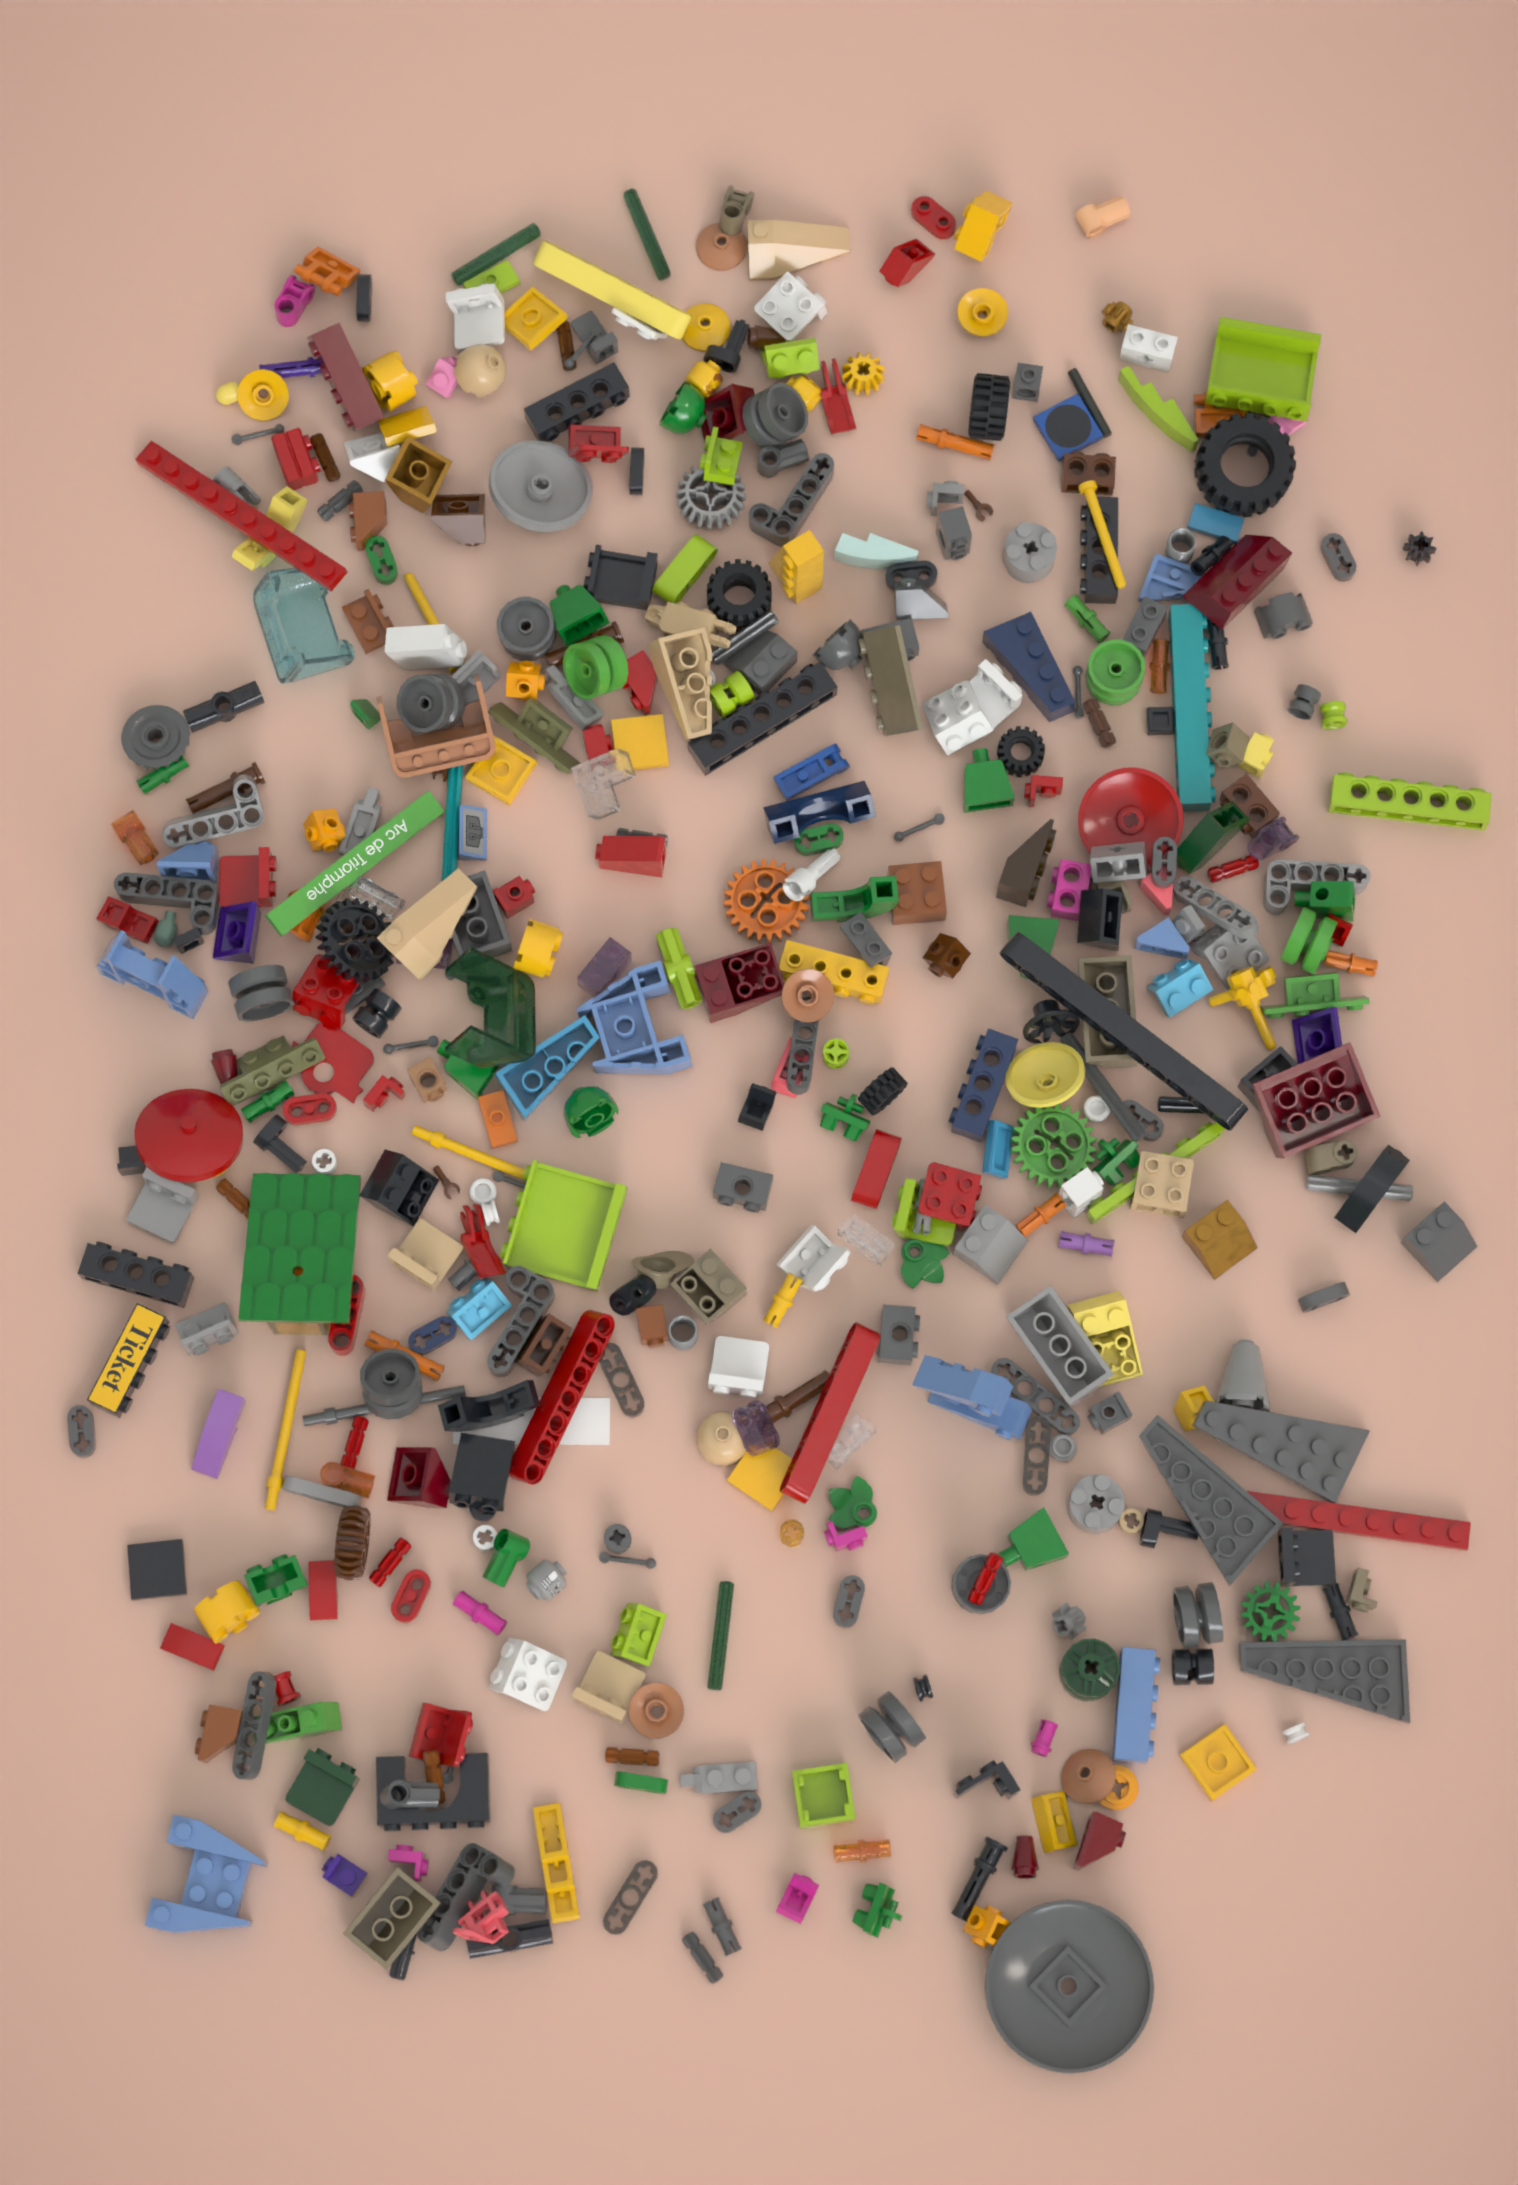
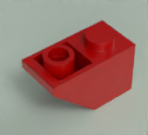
M644 650L627 659L628 677L622 689L625 690L627 688L632 695L630 701L637 711L641 709L644 715L647 716L651 711L658 677L652 662Z

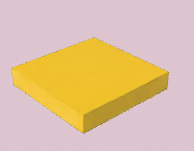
M533 286L504 311L505 330L530 351L568 318L566 312Z
M427 406L378 420L380 431L388 447L403 443L407 436L416 439L437 432Z
M663 714L611 720L617 772L669 766Z
M493 735L495 742L494 754L487 760L474 762L466 774L465 780L510 806L538 762Z
M757 1436L727 1479V1482L772 1512L784 1495L780 1492V1486L792 1458Z
M1225 1723L1179 1755L1210 1801H1213L1257 1770Z

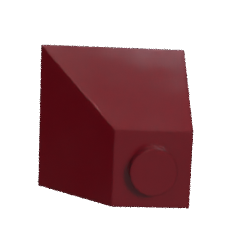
M732 383L705 399L706 405L703 413L707 417L701 426L704 442L707 435L711 436L713 427H718V438L732 440L746 432L742 411L745 401L755 395L754 388Z
M396 1447L387 1501L425 1508H447L451 1479L436 1448Z
M1093 1811L1089 1815L1073 1869L1080 1870L1113 1853L1116 1847L1121 1848L1126 1832L1122 1831L1123 1823Z

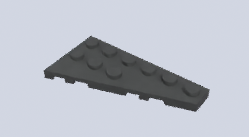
M1203 1401L1192 1424L1193 1427L1331 1503H1336L1370 1430L1211 1401Z
M1157 1415L1139 1435V1438L1227 1584L1230 1586L1282 1526L1283 1522Z
M1406 1639L1239 1643L1241 1672L1401 1722L1410 1723Z

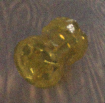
M794 1519L785 1521L780 1527L781 1542L788 1547L800 1545L804 1538L803 1525ZM789 1527H792L794 1531H799L796 1534V1539L785 1536Z

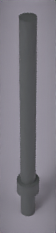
M464 1385L423 1393L420 1405L452 1399L458 1396H466ZM366 1404L336 1410L335 1407L324 1409V1412L303 1416L304 1426L321 1423L330 1425L338 1423L337 1420L373 1413L368 1410Z

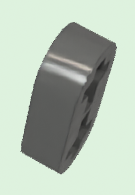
M1337 533L1326 535L1321 544V553L1334 578L1341 582L1349 581L1355 574L1356 562L1341 535ZM1329 542H1332L1334 545L1338 544L1337 555L1333 548H1327ZM1339 560H1341L1344 567H1350L1347 573L1344 570L1339 571L1341 565Z
M1169 837L1157 839L1152 849L1151 880L1156 887L1162 889L1170 887L1176 876L1177 845ZM1163 844L1167 845V849L1172 850L1168 851L1166 859H1162V851L1158 850L1161 849ZM1162 866H1166V874L1170 875L1166 881H1162L1161 876L1156 875L1160 874Z
M1123 1101L1128 1109L1130 1107L1134 1109V1116L1139 1118L1137 1121L1146 1134L1143 1139L1147 1141L1157 1140L1164 1129L1162 1120L1136 1101ZM1143 1121L1148 1125H1151L1152 1122L1155 1123V1129L1158 1132L1152 1131L1148 1134L1146 1132V1125L1141 1122Z
M1341 1282L1299 1298L1298 1302L1302 1312L1306 1313L1350 1296L1346 1283Z
M77 1405L70 1409L67 1416L69 1443L72 1452L76 1456L87 1458L96 1450L94 1417L87 1407ZM80 1411L85 1416H88L87 1419L83 1420V1429H80L77 1421H73L75 1417H78V1412ZM80 1434H84L85 1441L90 1443V1446H86L84 1452L76 1447V1444L81 1443Z
M847 1576L842 1580L839 1588L833 1619L842 1628L852 1627L858 1618L865 1591L864 1582L858 1576ZM851 1581L857 1582L856 1587L860 1588V1592H855L853 1599L849 1600L847 1599L848 1589L844 1587L845 1585H850ZM846 1603L851 1604L849 1613L853 1615V1619L848 1618L847 1622H842L841 1616L837 1615L838 1611H844Z
M745 1792L718 1809L713 1817L715 1828L719 1832L730 1833L755 1817L761 1809L759 1796L753 1792ZM744 1798L756 1800L757 1803L754 1804L755 1810L753 1812L746 1809L739 1813L738 1809L744 1805ZM733 1812L737 1814L730 1821L731 1827L727 1828L726 1825L720 1826L718 1824L721 1820L720 1814L724 1813L726 1816Z

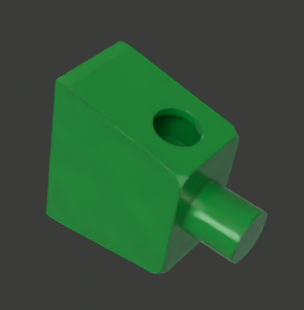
M568 585L560 586L556 590L557 597L549 603L556 628L566 647L610 623L601 605L582 585H577L572 589Z
M986 748L974 750L972 752L974 763L966 764L964 768V813L1013 806L1015 796L1002 760L990 761L988 749Z
M1354 881L1311 882L1310 891H1295L1294 906L1309 907L1310 910L1316 912V918L1319 919L1328 917L1330 913L1345 921L1354 922L1356 897Z
M1009 915L1007 921L1008 941L1016 932H1019L1051 955L1059 920ZM1020 973V977L1025 978V979H1028L1027 977H1025L1023 974Z
M466 1036L462 1037L457 1046L444 1039L437 1049L439 1055L448 1059L444 1065L445 1073L477 1100L505 1059L504 1052L500 1049Z
M1045 1508L1040 1509L1012 1530L1007 1536L1011 1546L998 1552L1003 1557L1002 1562L1005 1567L1020 1561L1025 1571L1065 1559L1069 1554Z

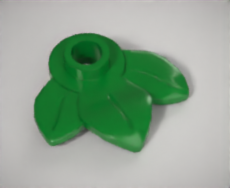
M913 1239L907 1240L901 1249V1255L904 1260L901 1274L905 1283L912 1289L919 1284L921 1279L930 1283H942L944 1271L940 1261L949 1255L948 1249L944 1245L924 1243ZM912 1248L919 1250L920 1254L917 1257L910 1255L909 1251Z
M856 1476L850 1490L847 1488H832L829 1490L830 1502L836 1509L830 1515L829 1521H832L836 1527L847 1529L854 1525L868 1527L875 1522L877 1510L872 1503L873 1491L863 1478ZM861 1509H865L869 1515L867 1518L862 1519L858 1516V1512Z

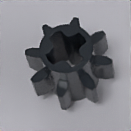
M1423 531L1415 537L1410 534L1408 537L1409 543H1404L1402 549L1408 551L1406 561L1411 559L1415 562L1416 566L1422 561L1429 563L1431 560L1430 554H1435L1436 547L1431 546L1433 537L1428 538L1424 535Z

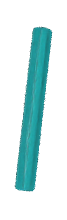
M463 765L448 768L442 881L457 870L459 805H461Z

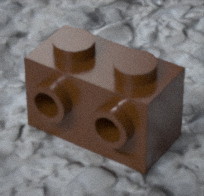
M547 1314L541 1319L515 1363L537 1377L544 1373L549 1374L556 1363L555 1355L559 1350L563 1351L570 1340L568 1334L572 1328L553 1315Z

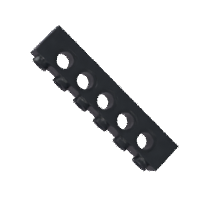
M821 662L816 665L809 664L800 671L798 676L793 679L788 677L781 681L775 690L761 693L756 698V701L749 706L744 704L737 708L731 717L717 720L712 725L711 734L690 739L688 751L706 776L837 696V685ZM808 686L812 691L808 694H803L799 691V688ZM785 699L790 702V705L780 707L777 705V702ZM765 713L768 715V718L759 721L755 718V715ZM737 726H742L746 731L743 734H736L733 732V729ZM721 740L724 742V745L720 748H715L711 745V742Z

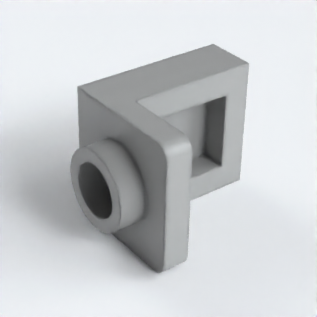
M956 481L933 483V491H927L926 506L931 507V516H936L937 502L963 504L964 484H959Z
M1191 905L1184 907L1172 920V923L1186 943L1201 937L1205 933L1203 929L1205 925Z

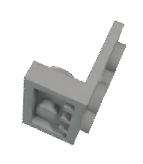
M1218 924L1214 925L1190 945L1195 955L1208 960L1227 990L1231 989L1226 979L1227 976L1251 966L1256 971L1269 960V957L1255 936L1242 939Z
M146 1167L142 1175L145 1184L127 1217V1221L160 1238L175 1243L199 1196L195 1189L178 1181L163 1178Z
M225 1302L175 1324L181 1338L180 1343L188 1355L194 1354V1356L207 1352L209 1346L219 1343V1345L228 1343L234 1339L233 1335L238 1334Z

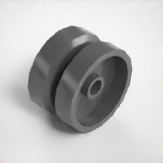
M776 383L764 391L751 396L745 401L743 406L742 418L749 436L762 447H778L804 433L808 425V412L802 397L793 387L785 383Z
M518 597L508 602L501 609L497 619V632L505 651L510 656L521 661H536L544 657L546 653H549L556 640V626L548 606L539 599Z
M446 674L413 676L404 682L397 695V710L400 719L408 728L416 732H434L450 729L458 723L465 709V697L460 685L454 678Z
M265 965L255 967L235 975L228 981L232 997L238 999L234 1006L239 1020H264L282 1014L293 1007L294 1001L291 990L285 987L288 979L284 966Z
M383 1349L373 1353L365 1360L360 1370V1381L364 1402L370 1412L377 1417L387 1420L400 1419L410 1415L419 1407L423 1398V1387L419 1365L412 1355L399 1349Z
M1213 1582L1198 1584L1195 1590V1598L1188 1586L1174 1588V1618L1183 1648L1199 1645L1201 1638L1200 1629L1203 1639L1207 1644L1222 1642V1616Z
M887 1691L877 1699L878 1707L884 1717L876 1709L867 1707L858 1715V1718L874 1743L896 1764L907 1754L906 1747L900 1737L909 1746L915 1748L926 1739V1736L899 1700L890 1691Z

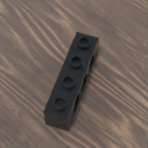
M615 362L524 408L525 419L538 441L550 442L555 440L560 433L568 430L569 425H581L583 421L589 418L594 419L601 416L606 409L612 406L618 407L624 404L630 398L629 386ZM600 390L607 392L604 396L595 395ZM576 402L584 404L581 408H574L572 405ZM552 414H560L562 416L557 420L549 418Z
M1097 497L1118 558V497ZM1086 500V505H1081L1080 520L1085 521V530H1081L1080 545H1085V554L1080 556V570H1085V579H1080V594H1085V603L1116 604L1118 587H1116L1105 552L1098 554L1093 551L1094 547L1103 548L1097 529L1093 526L1094 520ZM1101 571L1105 574V577L1097 578L1092 573Z
M97 1241L96 1245L87 1243L77 1273L81 1279L185 1308L194 1280L192 1273L188 1272V1267L175 1263L173 1267L163 1264V1260L148 1256L147 1260L139 1258L136 1252L122 1249L121 1252L111 1250V1245ZM108 1261H118L115 1270L105 1271V1265ZM134 1268H143V1274L140 1278L133 1279L130 1277L131 1271ZM168 1275L169 1282L166 1285H156V1280L159 1276Z

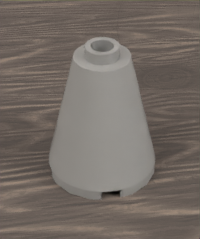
M1239 1340L1231 1348L1215 1402L1269 1412L1270 1401L1259 1346L1251 1340Z

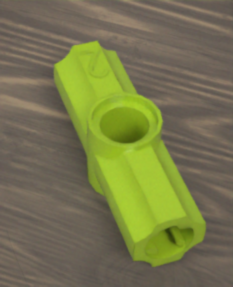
M678 928L662 930L656 934V938L664 959L663 965L668 981L673 985L680 1009L696 1007L702 1003V998L694 978L695 971L689 954L685 952Z

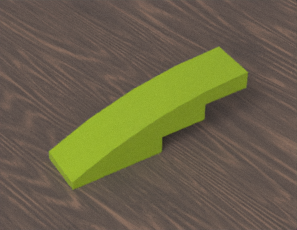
M1130 366L1121 369L1118 381L1147 418L1190 452L1195 451L1199 440L1174 399L1163 402L1151 382L1141 386Z

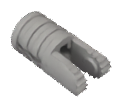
M229 466L221 469L213 478L214 482L246 503L249 501L254 506L261 502L260 497Z

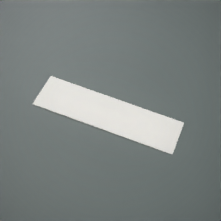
M581 1398L559 1445H610V1398ZM536 1408L525 1412L523 1417L500 1425L473 1431L453 1432V1444H459L461 1433L515 1441V1444H519Z

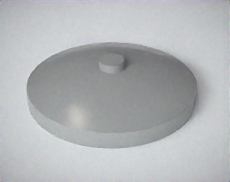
M532 440L509 446L498 455L491 468L489 491L495 506L511 522L532 531L555 532L574 525L584 516L592 497V481L584 464L577 462L576 457H568L567 449L554 443Z

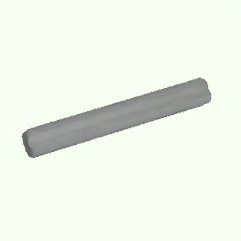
M1308 1175L1306 1188L1313 1191L1351 1195L1361 1180ZM1392 1184L1383 1198L1410 1201L1413 1197V1186Z

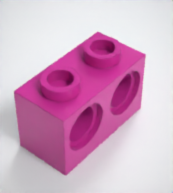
M1061 859L1059 867H1054L1051 882L1056 883L1055 892H1049L1047 907L1052 908L1051 917L1079 921L1081 890H1088L1091 864ZM1073 873L1077 876L1078 880L1069 882L1064 878V875ZM1069 898L1074 905L1064 907L1061 905L1060 900Z

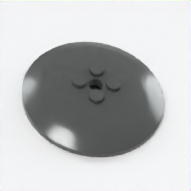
M1062 1900L1045 1903L1026 1911L1003 1931L993 1947L987 1963L985 1997L988 2011L996 2030L1006 2044L1020 2057L1046 2070L1060 2073H1082L1101 2068L1115 2061L1136 2042L1145 2028L1152 2009L1154 1980L1151 1963L1142 1942L1120 1917L1092 1903ZM1064 1978H1071L1075 1982L1073 1993L1066 1995L1061 1991L1060 1983Z

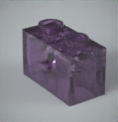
M610 937L578 975V986L595 998L613 984L632 962L631 952Z

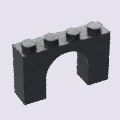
M488 1753L465 1754L463 1761L460 1762L459 1793L449 1806L438 1811L402 1807L388 1809L383 1806L380 1800L382 1789L396 1780L407 1782L405 1756L376 1757L377 1825L384 1827V1831H401V1826L411 1825L412 1830H429V1825L440 1824V1829H457V1824L468 1823V1828H484V1823L491 1822L490 1763ZM392 1788V1798L396 1801H400V1792L397 1789Z

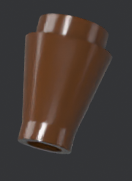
M759 325L748 328V348H754L755 351L764 349V346L786 342L774 329Z

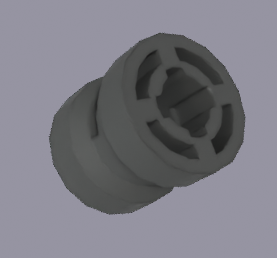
M1299 684L1294 692L1295 698L1290 701L1287 710L1297 718L1310 720L1314 713V704L1319 702L1321 693L1311 686Z

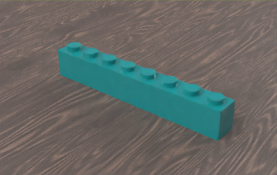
M1191 604L1170 605L1168 625L1174 715L1176 792L1182 804L1183 812L1209 811L1211 804L1216 801V789L1211 787L1210 777H1214L1215 773L1214 762H1210L1209 756L1206 754L1211 738L1208 737V728L1212 727V713L1207 712V703L1211 701V689L1206 687L1205 678H1209L1210 668L1209 662L1204 660V653H1208V638H1203V629L1207 628V617Z

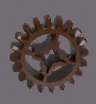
M352 1505L345 1506L341 1511L334 1551V1572L338 1578L360 1580L364 1575L371 1528L368 1508Z

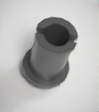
M465 1259V1264L448 1278V1281L458 1291L475 1275L478 1276L470 1259L468 1261Z

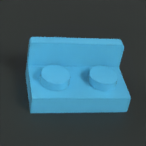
M481 1278L470 1286L471 1291L464 1297L459 1296L449 1304L450 1308L446 1311L448 1316L455 1321L470 1340H473L512 1306L496 1284L489 1278L484 1280Z

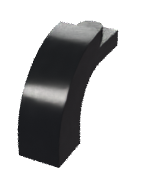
M1388 1144L1334 1218L1357 1233L1409 1163L1410 1159Z
M525 1380L489 1395L478 1397L458 1396L438 1405L444 1431L464 1432L484 1429L523 1417L525 1412L539 1407L540 1403L534 1381Z

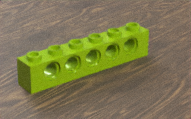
M1341 772L1338 775L1334 774L1331 780L1328 812L1485 831L1490 819L1492 793L1485 792L1481 788L1464 790L1459 789L1455 785L1438 787L1432 786V783L1429 782L1413 784L1406 783L1405 780L1398 778L1387 781L1380 780L1379 777L1373 775L1362 778L1354 777L1351 773ZM1359 790L1363 793L1364 797L1356 798L1352 795L1351 791ZM1385 793L1389 796L1390 800L1382 801L1378 798L1377 794ZM1411 796L1415 799L1416 803L1408 804L1405 802L1404 797ZM1430 800H1439L1442 803V807H1434ZM1456 803H1465L1468 806V810H1460Z

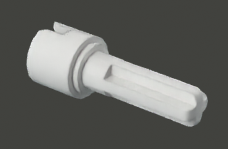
M835 848L832 850L828 849L806 869H796L784 879L786 881L783 885L785 894L794 901H800L815 889L816 880L840 860L841 856L838 854V850Z

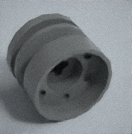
M979 1554L968 1557L958 1566L952 1578L951 1588L955 1600L963 1609L970 1613L985 1614L993 1612L1005 1602L1010 1593L1011 1579L1009 1572L1004 1564L1001 1563L999 1569H996L997 1573L988 1592H985L986 1595L982 1604L977 1605L968 1600L976 1578H978L983 1565H986L985 1562L988 1555Z

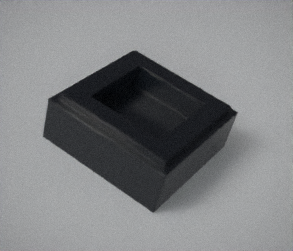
M1147 707V735H1173V707Z
M197 927L173 938L180 954L204 944V940Z

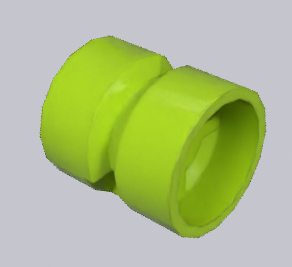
M739 671L727 676L723 684L718 682L710 687V701L722 718L732 714L736 710L737 705L742 706L755 700L751 687ZM726 692L729 693L730 699L727 697Z

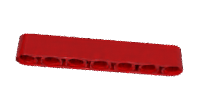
M587 1310L581 1315L540 1399V1406L536 1408L513 1455L509 1474L512 1479L535 1485L542 1480L614 1331L615 1321L611 1315L594 1310Z
M857 1322L850 1328L780 1486L781 1493L803 1504L807 1503L811 1497L878 1346L881 1334Z

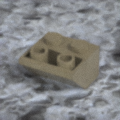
M711 1248L670 1284L706 1325L729 1311L747 1295V1288Z

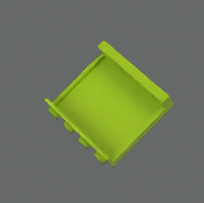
M1220 317L1205 404L1307 422L1311 408L1310 401L1322 334Z
M533 1159L532 1165L527 1164L523 1180L527 1182L524 1191L520 1190L515 1203V1206L519 1207L516 1217H511L508 1226V1232H511L509 1243L504 1242L500 1258H504L503 1264L505 1266H522L537 1275L598 1292L628 1188L623 1184H613L542 1164Z

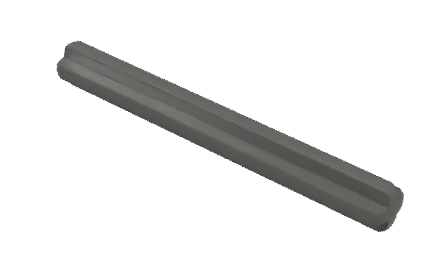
M1073 1033L1065 1034L1060 1041L1062 1044L1074 1048L1081 1055L1085 1066L1086 1078L1132 1140L1136 1142L1141 1140L1146 1135L1144 1129L1098 1067L1085 1063L1084 1048Z

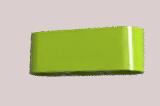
M695 534L656 581L652 592L667 603L677 604L713 561L718 548L698 534Z

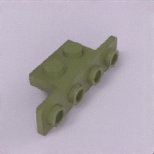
M534 697L528 699L520 715L516 714L502 702L489 708L488 713L494 717L498 724L507 727L514 733L516 738L525 741L533 747L538 755L546 757L554 763V766L559 771L570 774L579 769L581 763L562 749L573 727Z
M283 1035L238 1058L237 1063L242 1074L221 1084L220 1089L227 1102L235 1106L323 1061L325 1056L315 1037L290 1048Z

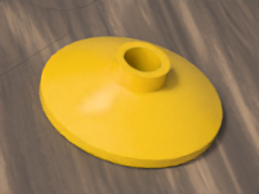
M977 288L969 291L961 298L958 304L957 316L961 326L970 334L981 337L991 336L1005 326L1008 319V306L1005 299L998 292L988 288ZM983 313L987 318L981 319L978 315Z
M702 303L692 306L686 311L692 315V318L682 339L689 347L697 351L706 352L709 345L723 346L730 335L731 324L724 310L713 304ZM708 321L710 324L704 327L700 323Z
M258 369L248 373L241 380L237 390V398L241 409L249 417L267 421L278 417L285 410L289 400V391L286 382L280 375L271 370ZM260 389H266L268 395L261 397L258 392Z

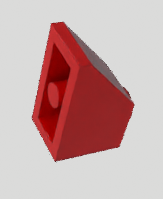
M916 238L894 247L879 272L885 276V280L889 284L900 287L909 283L933 259L935 253Z

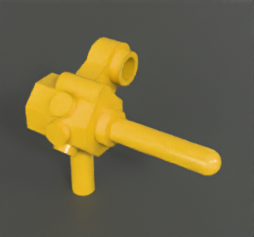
M1253 966L1246 967L1227 976L1226 979L1231 989L1209 997V1003L1212 1007L1233 1000L1237 1002L1238 1007L1245 1006L1253 1016L1265 1047L1268 1050H1273L1276 1047V1043L1259 1005L1261 1004L1260 999L1269 995L1266 987L1275 984V977L1277 976L1272 966L1256 973Z

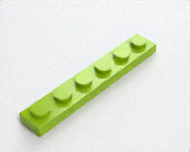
M1208 1122L1197 1130L1199 1133L1191 1140L1189 1137L1184 1138L1176 1144L1177 1150L1171 1154L1167 1152L1163 1154L1188 1159L1219 1138L1225 1128L1218 1123L1212 1125ZM1137 1172L1132 1175L1134 1179L1126 1185L1124 1182H1121L1110 1190L1112 1194L1104 1200L1102 1197H1099L1089 1205L1090 1210H1088L1086 1217L1092 1225L1133 1197Z

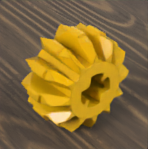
M860 352L857 353L856 358L849 356L847 358L848 364L842 366V371L844 372L842 374V381L847 382L846 388L848 391L855 388L856 396L860 394V391H864L865 395L868 396L870 395V389L877 392L879 384L884 383V376L882 374L885 372V368L883 365H879V357L871 359L870 352L866 354V357H862Z

